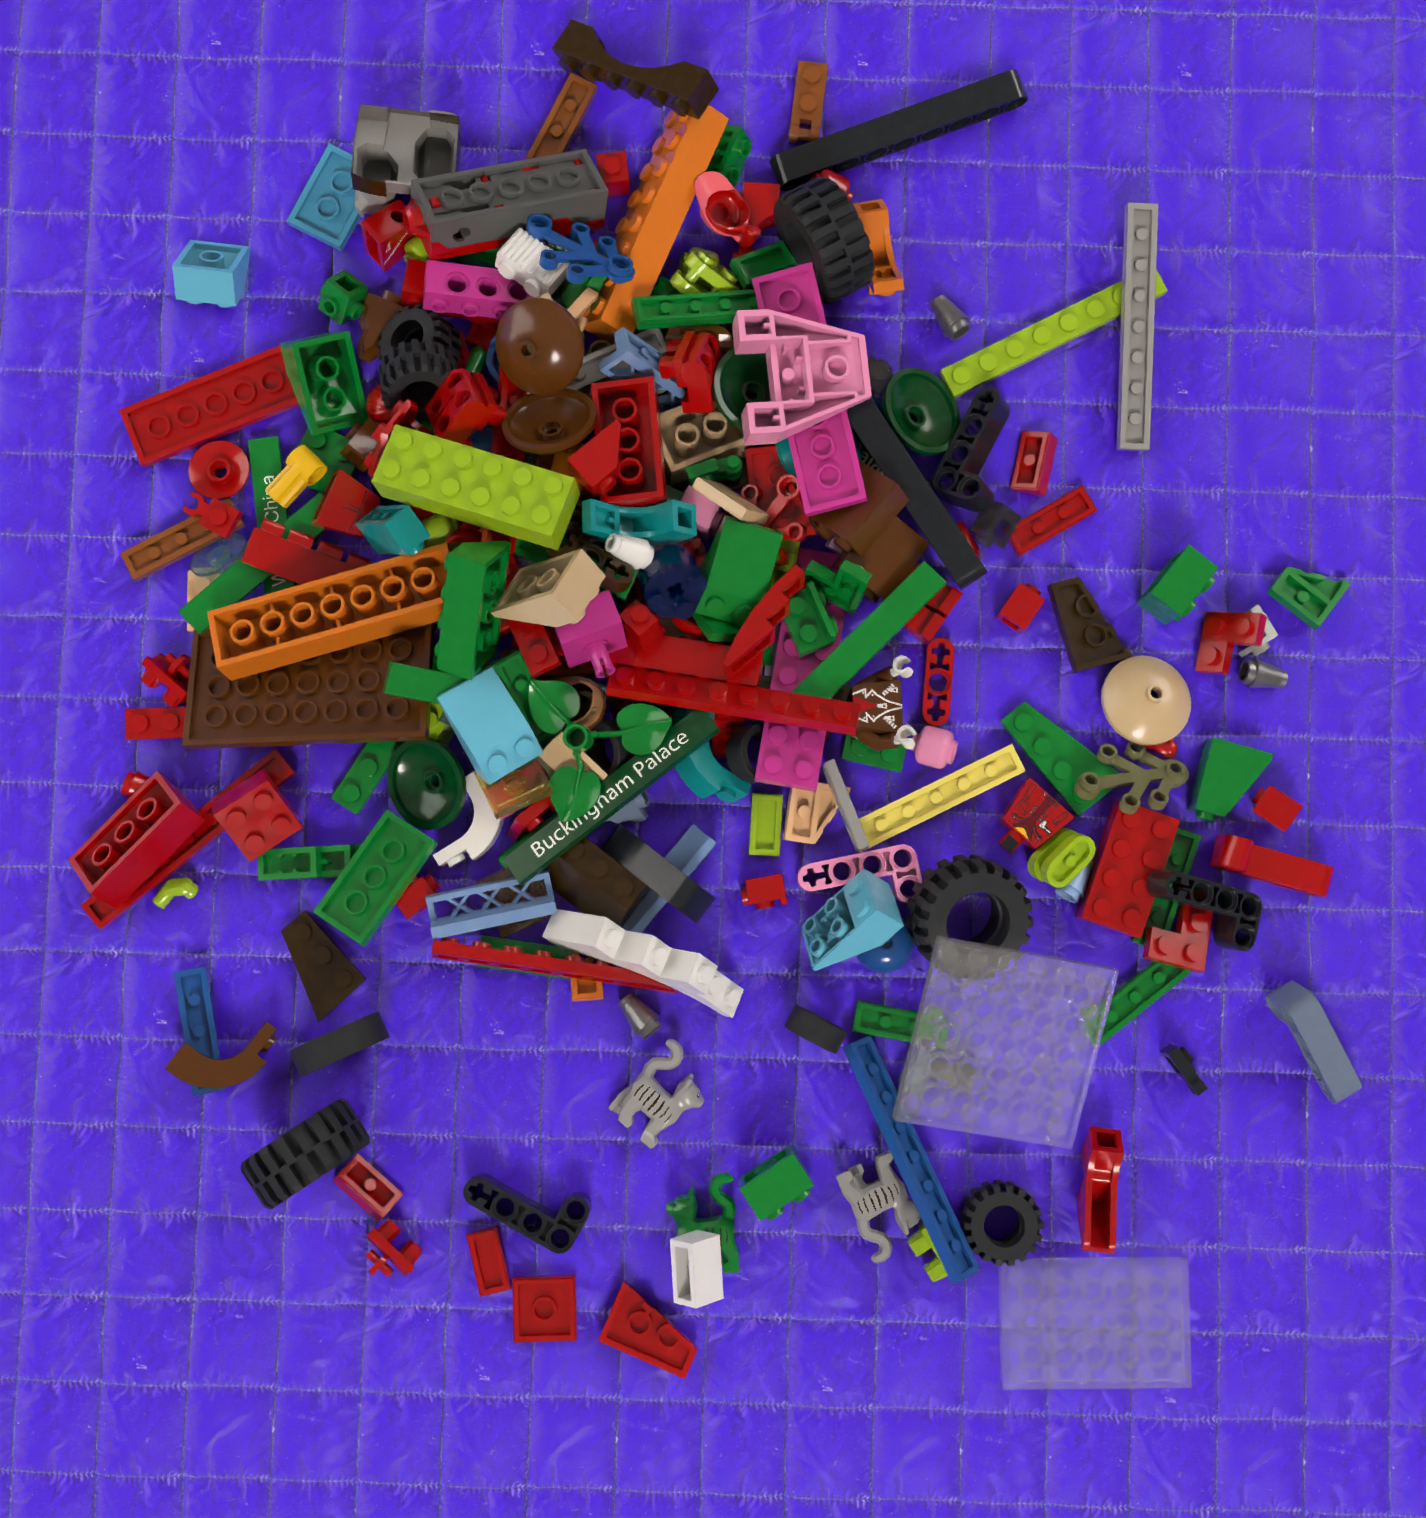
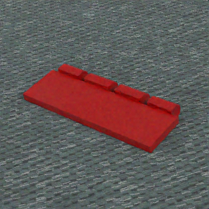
M264 518L260 529L253 528L241 560L243 563L300 585L369 565L370 559L353 552H349L345 562L340 561L344 549L320 540L317 550H312L311 547L315 537L292 528L287 539H284L282 534L285 526L267 518Z

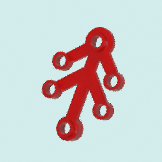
M786 474L778 480L776 485L778 495L765 511L770 516L765 525L762 524L760 526L770 528L790 500L794 501L801 497L797 476ZM795 483L797 489L793 494H790L789 486ZM747 484L741 491V497L758 507V502L762 498V490L756 485ZM754 488L755 496L753 499H749L748 492ZM724 512V516H731L729 512ZM796 522L790 523L787 527L772 528L783 533L782 540L789 539L790 541L801 542L807 535L805 526ZM795 527H799L800 534L794 538L792 531ZM779 548L781 559L775 562V566H782L787 562L788 554L782 548Z

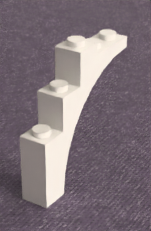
M557 909V914L551 915L542 936L562 950L600 959L670 986L726 1017L733 1018L744 990L717 971L718 966L702 954L673 949L653 935L626 931L607 917Z

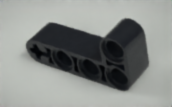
M985 387L977 392L932 478L933 487L947 503L973 512L986 511L993 504V492L978 475L1010 414L1009 405L994 387Z
M621 824L617 826L601 847L606 853L696 924L715 901L712 895Z
M1154 870L1148 875L1146 887L1151 896L1217 915L1213 931L1214 942L1217 946L1237 951H1248L1254 946L1262 913V901L1258 895L1182 872Z
M478 1173L472 1176L463 1189L464 1198L470 1205L558 1254L569 1251L573 1246L592 1208L591 1201L585 1193L573 1192L567 1196L556 1214L485 1173ZM481 1183L484 1185V1193L477 1196L475 1194V1187ZM497 1191L498 1194L495 1196L492 1203H488V1200L491 1198L493 1192ZM502 1198L511 1199L514 1203V1211H502L499 1207V1200ZM573 1201L581 1202L584 1205L585 1212L579 1216L573 1215L568 1209L569 1203ZM528 1214H537L542 1220V1225L538 1228L530 1227L526 1222ZM557 1229L565 1230L569 1235V1241L558 1243L553 1238V1232Z

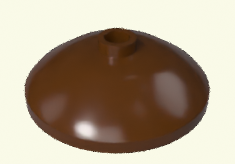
M528 298L512 305L499 322L495 339L497 357L504 373L516 386L532 394L548 395L563 390L575 380L584 359V341L576 320L566 308L547 298ZM527 345L532 347V355L528 353Z
M564 388L561 391L548 395L530 393L515 401L507 409V415L502 419V430L507 442L516 449L537 455L555 454L573 448L592 432L597 421L596 408L593 401L587 395L573 389Z

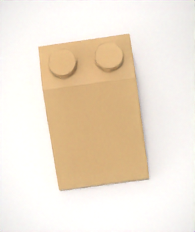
M582 548L521 568L491 614L497 618L551 627H559L570 623L576 624L585 616V609L589 602L599 593V586L604 580L605 574Z

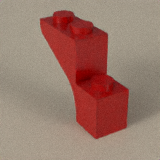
M1089 1126L1083 1145L1084 1178L1076 1204L1081 1248L1085 1251L1114 1254L1116 1248L1117 1185L1120 1166L1124 1156L1121 1130Z

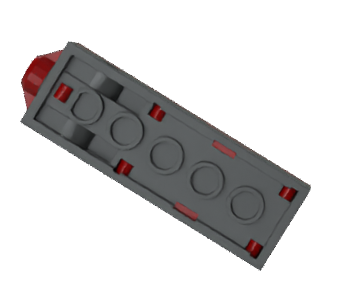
M581 149L411 180V200L403 210V222L408 233L421 239L430 260L436 261L501 248L518 228L526 231L528 217L532 214H542L552 220L551 230L562 236L569 235L572 224L576 222L588 225L590 230L604 228L609 190L587 150Z

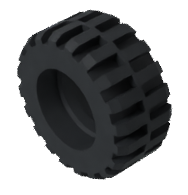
M815 177L779 196L773 212L775 214L774 222L778 229L779 240H783L795 259L797 266L809 262L813 263L822 303H835L867 286L874 275V263L872 262L874 257L869 246L870 241L854 205L849 202L846 193L839 189L838 184L827 177Z
M963 854L955 855L952 858L953 862L943 859L937 862L938 868L934 871L928 868L923 873V876L926 877L921 884L915 883L912 889L916 893L915 897L908 898L907 908L912 913L906 916V925L911 929L909 935L912 942L917 946V950L941 972H946L950 977L956 979L963 976L966 980H977L979 974L986 979L994 976V970L996 969L1003 972L1010 967L1008 962L1012 958L1017 960L1022 954L1019 949L1022 944L1027 945L1030 935L1026 933L1027 928L1033 927V917L1028 914L1033 908L1031 900L1025 897L1027 895L1025 887L1009 871L990 859L985 860L978 855L971 854L969 858ZM973 892H986L991 900V915L986 927L972 939L961 942L951 941L947 935L946 924L952 907L965 895Z
M340 1098L241 1163V1172L263 1207L271 1210L370 1144V1136L348 1101Z

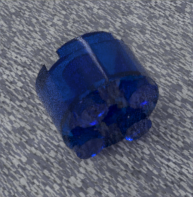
M668 544L662 546L663 549L654 552L653 560L646 568L637 569L639 571L637 574L638 584L646 604L652 612L664 618L684 620L691 617L697 608L702 594L707 587V582L696 559L688 549L679 545Z

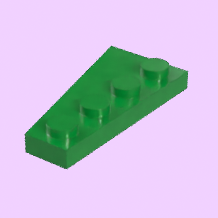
M1023 702L999 721L1076 817L1080 816L1113 789H1101L1098 796L1093 800H1084L1076 795L1074 785L1081 774L1093 772L1098 776H1106L1120 773L1110 765L1099 762L1094 753L1028 703Z

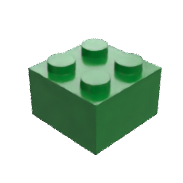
M1187 545L1169 560L1136 603L1164 625L1173 620L1178 622L1183 616L1186 617L1197 604L1194 598L1196 599L1202 592L1205 593L1215 582L1216 578L1212 575L1219 567L1191 545Z
M788 1145L738 1179L740 1191L760 1221L766 1217L769 1221L775 1219L785 1211L784 1205L792 1200L795 1203L802 1201L811 1194L810 1188L814 1186L810 1174L791 1145Z

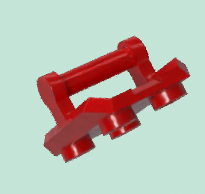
M407 399L405 402L399 400L390 413L392 418L387 425L381 422L374 431L372 438L377 441L376 447L371 450L363 462L368 467L367 473L370 477L374 476L395 424L435 436L428 427L421 425L415 420L418 412L417 403L410 399Z

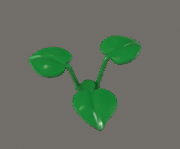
M531 680L529 684L528 701L535 723L541 730L550 734L561 732L566 725L563 741L568 748L573 750V756L578 764V770L572 766L559 768L553 773L549 781L550 800L562 822H569L582 817L595 806L600 797V778L594 772L584 771V763L581 757V752L591 748L594 738L622 736V745L628 752L643 756L657 750L672 725L671 717L663 710L649 704L636 703L624 707L618 713L617 724L621 730L591 731L580 724H573L570 720L578 715L581 708L580 696L573 686L562 681Z

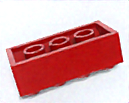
M156 771L68 861L88 892L117 910L198 829L205 819L183 793L164 775Z

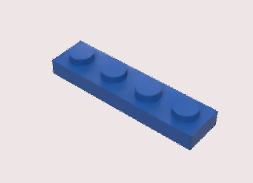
M206 966L174 972L184 1042L206 1057L220 1059ZM191 1085L193 1096L225 1090V1088L212 1089Z

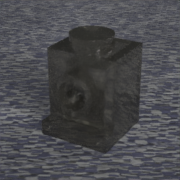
M871 356L868 359L871 393L881 398L887 381L894 374L887 362L882 359L876 360Z
M994 500L990 508L979 512L970 529L971 532L976 534L974 541L988 549L992 545L1004 549L1021 516L1005 504Z

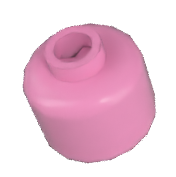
M925 726L920 734L913 735L912 739L915 742V746L910 750L915 751L914 756L917 763L937 769H942L947 764L953 763L958 741L954 740L951 731L934 726Z

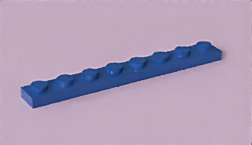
M871 1035L843 1047V1051L951 1283L961 1282L981 1269Z

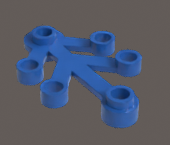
M532 214L528 217L526 226L528 235H532V238H537L539 242L547 240L566 250H543L539 265L543 269L555 270L558 267V263H572L568 266L566 278L573 284H582L585 281V277H608L612 282L618 284L629 282L634 278L635 269L633 262L627 256L619 255L616 249L617 242L614 238L610 236L599 237L597 248H595L589 235L590 228L584 223L576 222L572 224L570 232L572 240L551 230L552 220L542 214ZM578 263H592L594 265L583 266Z

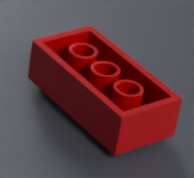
M648 376L591 383L592 401L597 413V421L594 427L595 436L616 419L621 423L622 431L617 483L609 492L605 494L600 492V501L623 507H647L668 501L658 390L654 377Z
M1120 800L1112 802L1093 859L1094 865L1089 875L1083 898H1080L1074 917L1132 938H1141L1155 898L1147 891L1146 880L1152 871L1164 870L1180 820L1139 806L1136 813L1131 815L1125 814L1119 808Z

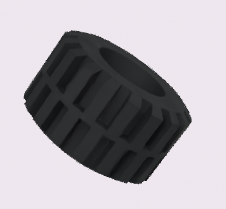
M415 304L414 307L411 305L406 306L403 312L399 310L395 313V317L392 320H388L386 329L382 330L380 334L382 339L378 342L377 347L380 350L378 359L381 361L383 355H388V350L391 347L397 348L400 342L410 343L411 339H418V342H424L427 339L432 340L434 345L436 343L444 345V350L449 349L453 358L459 360L461 353L458 350L462 347V341L459 340L460 334L455 329V326L432 310H424L421 304Z
M411 339L410 343L403 341L398 343L397 348L391 347L388 350V355H383L381 365H379L381 396L385 408L392 411L399 400L405 402L407 399H410L417 403L418 406L415 420L422 424V421L431 423L425 407L446 376L451 371L457 369V362L453 358L449 349L444 350V345L440 343L434 345L432 340L427 339L424 342H418V339Z
M994 1180V1183L991 1184L986 1181L981 1183L982 1187L978 1190L974 1187L970 1191L972 1193L969 1199L965 1197L962 1202L965 1206L963 1210L960 1209L959 1214L962 1222L959 1223L971 1249L984 1261H992L994 1265L1002 1266V1263L1012 1266L1015 1265L1014 1260L1019 1259L1023 1262L1028 1259L1025 1254L1029 1251L1033 1254L1037 1248L1034 1244L1036 1241L1041 1242L1042 1235L1040 1234V1229H1044V1222L1040 1219L1042 1213L1035 1204V1200L1020 1186L1018 1187L1009 1181L1004 1183L1001 1180ZM1007 1205L1013 1207L1018 1216L1015 1230L1009 1236L1002 1239L990 1238L984 1231V1221L987 1214L998 1206Z

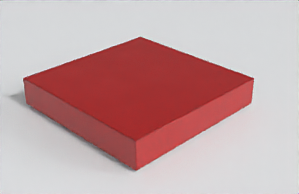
M576 1274L513 1276L514 1343L577 1341Z

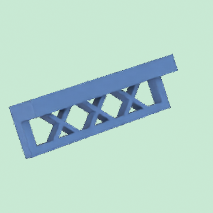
M624 327L615 332L614 337L617 350L598 363L599 370L614 381L653 376L658 391L667 390L670 392L669 395L658 396L659 410L665 412L673 409L674 404H681L687 387H678L676 378H661L659 360L661 356L665 355ZM622 360L629 364V368H614Z
M693 824L666 855L665 859L689 877L717 843ZM651 889L623 927L628 931L642 933L667 904V901Z
M549 870L539 872L525 883L521 889L515 886L519 885L515 877L426 895L425 899L431 921L432 939L557 914ZM544 879L547 895L533 897L525 892L531 882ZM509 887L517 892V895L510 903L503 904L494 898L500 888ZM493 890L490 895L486 893V891ZM479 894L487 900L481 909L472 910L464 905L469 895ZM521 896L526 898L524 900H519ZM462 897L460 901H457L454 898ZM447 900L456 906L451 915L437 918L434 902ZM491 902L496 905L488 907ZM460 909H462L463 911H465V912H463V913H458V914H457V912H458Z

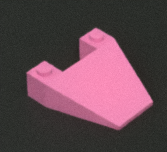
M770 309L738 310L732 323L735 355L766 353L771 399L769 402L746 403L741 414L744 445L776 444L871 398L865 335Z

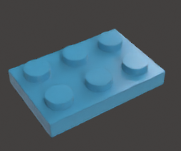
M329 143L290 213L287 222L290 226L342 252L361 216L355 210L354 205L355 190L353 189L351 177L352 154Z

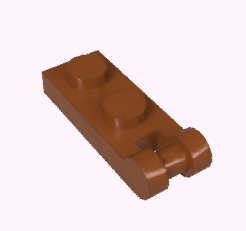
M799 60L788 138L789 143H797V140L811 142L819 139L828 64ZM799 124L811 125V129L799 128Z

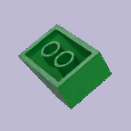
M333 331L280 343L286 372L311 436L352 427L356 423L364 424L368 420L369 416L366 411L365 398L349 331Z
M725 515L689 592L694 613L742 626L753 608L767 593L783 533Z

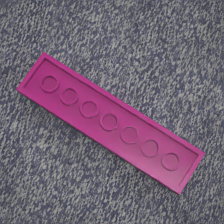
M812 262L752 278L759 309H770L827 325ZM847 410L788 437L804 511L807 517L868 501Z
M799 548L796 564L803 568L804 572L810 562L814 560L819 564L828 566L834 573H838L831 567L838 558V554ZM826 600L824 608L828 617L832 615L838 626L834 645L800 658L783 620L781 621L770 689L792 693L840 645L845 610ZM764 721L754 781L816 792L826 731Z

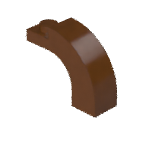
M266 1021L241 1052L226 1059L206 1057L185 1042L164 1069L181 1081L197 1087L216 1089L239 1084L255 1075L267 1063L257 1054L260 1050L265 1053L269 1050L277 1039L273 1035L277 1029Z

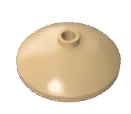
M1143 655L1127 658L1111 669L1102 686L1101 704L1106 719L1118 734L1133 743L1141 745L1165 743L1178 735L1188 722L1191 712V697L1188 686L1181 674L1173 666L1159 658ZM1151 690L1157 693V699L1152 697Z

